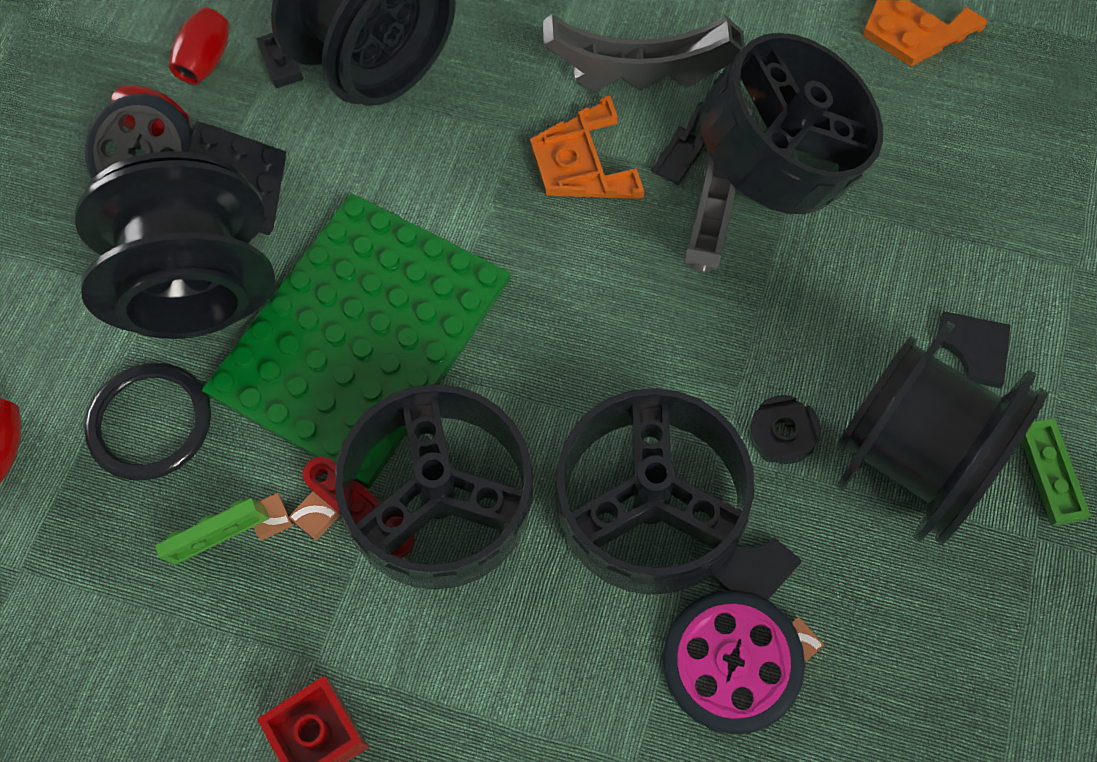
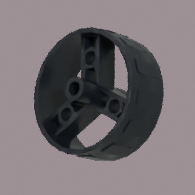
M764 34L751 40L718 76L702 104L700 123L703 140L720 172L735 188L751 200L769 209L786 214L816 212L841 197L874 163L879 156L883 144V123L880 111L871 91L862 78L845 60L832 50L814 40L796 34ZM740 81L743 82L767 127L763 132L748 111L743 99ZM795 149L839 164V171H824L807 166L791 158L790 154Z
M437 384L417 386L386 397L372 406L354 424L343 442L336 464L335 493L340 516L355 547L373 567L392 580L411 587L434 590L454 588L481 579L500 566L515 549L527 526L532 504L533 468H531V461L524 438L513 420L498 405L478 393L461 387ZM441 418L461 420L473 424L494 436L508 450L519 470L523 490L451 468ZM406 425L415 476L355 524L352 510L353 487L361 465L369 452L385 436ZM425 433L434 435L431 440H419V437ZM458 487L470 492L471 499L469 501L456 499L454 488ZM419 494L422 506L410 513L406 505ZM485 498H491L496 501V504L491 508H483L478 503ZM453 515L503 531L495 541L476 554L455 562L431 565L408 562L390 555L433 518L442 519ZM397 516L403 519L402 523L397 527L391 528L386 526V522L392 517Z
M659 388L631 390L612 396L590 409L575 424L563 445L556 469L555 493L560 526L577 558L589 571L608 584L628 592L648 595L675 593L695 586L714 574L730 557L748 524L751 505L754 499V470L748 449L736 428L718 410L699 398L679 391ZM632 425L634 477L571 512L566 497V489L571 472L581 455L595 441L611 431ZM669 425L695 435L707 443L722 459L733 480L737 494V508L675 477V470L671 463ZM646 437H654L659 442L655 444H650L645 442L643 439ZM634 495L633 509L628 512L624 511L621 503ZM673 495L687 504V510L682 511L670 506V496ZM704 512L711 520L699 521L693 514ZM603 513H610L616 519L613 522L604 523L598 519V516ZM662 521L714 549L699 559L679 566L653 568L627 563L612 557L600 547L641 523L656 524Z

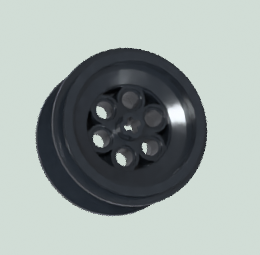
M273 0L271 10L272 32L278 47L292 60L304 65L322 64L325 82L331 92L338 98L351 104L377 106L393 101L406 93L432 67L443 50L451 32L455 17L456 0Z
M168 151L148 153L122 160L107 167L91 180L75 209L77 233L91 250L101 255L88 267L82 277L81 297L84 305L92 315L106 324L144 336L163 339H183L211 334L254 313L267 302L275 287V274L270 260L260 250L248 244L260 231L264 221V206L259 192L232 165L214 157L191 152Z
M949 321L936 336L927 351L915 345L917 339L910 336L878 379L835 447L840 453L846 449L855 455L839 480L837 488L843 491L862 463L866 462L928 502L927 511L917 526L913 538L920 542L931 531L936 534L934 540L941 545L956 532L990 488L1028 432L1048 396V392L1042 388H1039L1037 391L1030 388L1037 375L1030 369L1023 374L1009 393L1000 397L937 359L935 356L955 326Z

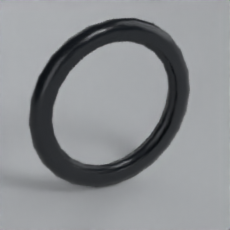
M146 363L133 366L118 373L102 386L94 396L87 411L84 426L85 440L92 458L105 471L113 476L127 480L155 479L180 469L194 457L203 445L209 431L212 413L210 399L202 391L204 386L190 372L181 367L166 363ZM162 378L175 382L189 394L194 405L195 417L193 428L183 445L171 456L150 464H132L114 456L105 445L101 429L103 415L112 399L124 388L140 380Z

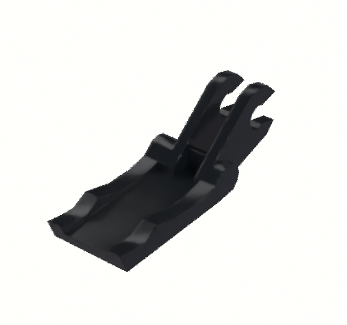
M702 101L697 105L687 128L685 129L681 126L677 128L672 140L652 167V173L675 184H680L705 146L701 128L698 134L693 132L701 117Z

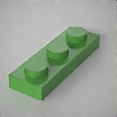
M1056 419L1034 421L1021 442L1051 526L1086 521L1091 515Z
M253 498L238 500L232 503L230 509L224 512L205 516L199 520V524L187 530H178L169 534L167 540L155 545L158 557L177 565L270 519L266 506Z

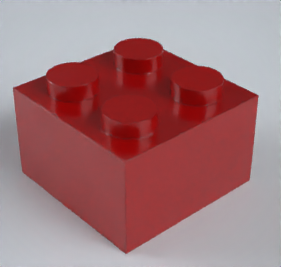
M325 676L257 718L279 762H348L369 748L334 684Z

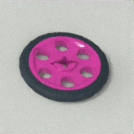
M727 590L716 591L698 598L686 606L677 616L665 639L663 668L670 693L680 708L695 722L713 731L727 734H747L769 727L782 718L795 703L803 685L805 659L803 645L797 630L784 612L772 602L754 593ZM729 614L734 618L736 627L732 633L721 634L715 629L714 620L718 615ZM761 625L769 629L771 642L768 645L760 647L751 641L750 631L755 626ZM694 638H701L708 645V654L703 659H694L687 652V644ZM740 640L739 659L744 661V666H737L732 671L729 682H726L729 670L727 669L728 663L723 661V656H730L736 648L737 641ZM770 662L777 665L780 670V679L777 683L766 684L761 680L759 668L762 664ZM702 675L711 676L717 683V690L711 697H703L695 689V682ZM746 688L752 693L753 703L749 709L740 710L733 705L731 695L735 689Z

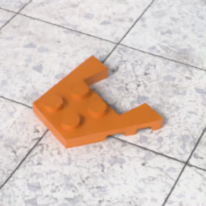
M877 0L863 36L907 65L913 66L941 52L943 47L953 42L957 44L965 40L966 36L973 32L979 33L983 31L988 20L966 7L948 25L910 0Z
M610 95L600 99V104L589 109L586 107L578 112V116L566 123L561 121L530 139V146L546 196L644 198V188L636 168L604 175L590 134L591 130L618 123V116Z

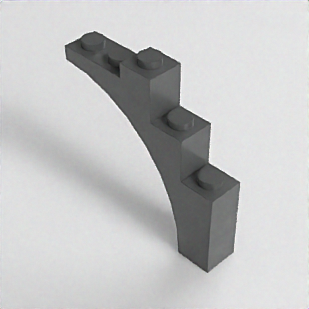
M550 15L543 20L544 45L548 50L566 60L569 65L574 66L575 80L593 93L621 77L639 90L646 88L667 75L687 88L726 67L745 47L743 31L727 16L705 27L683 34L638 40L610 38L592 34L573 27L554 15Z
M748 108V111L752 116L754 109ZM711 156L684 261L686 264L691 265L692 270L702 273H711L712 269H719L736 188L720 172Z

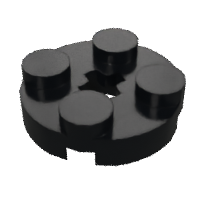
M779 395L766 399L755 411L749 426L751 442L761 457L769 463L793 464L802 461L813 452L820 435L818 416L809 405L804 406L802 403L797 402L795 397ZM779 423H785L786 427H792L794 431L785 437L776 430L779 428Z

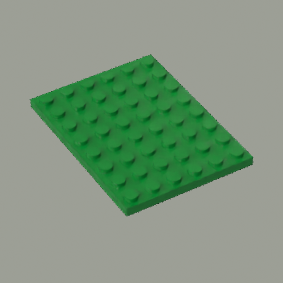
M350 193L202 391L212 400L315 458L327 457L337 464L343 442L352 427L372 406L391 394L411 387L440 385L511 279L510 272ZM406 425L385 436L369 452L358 471L357 482L369 489L371 488L407 434Z

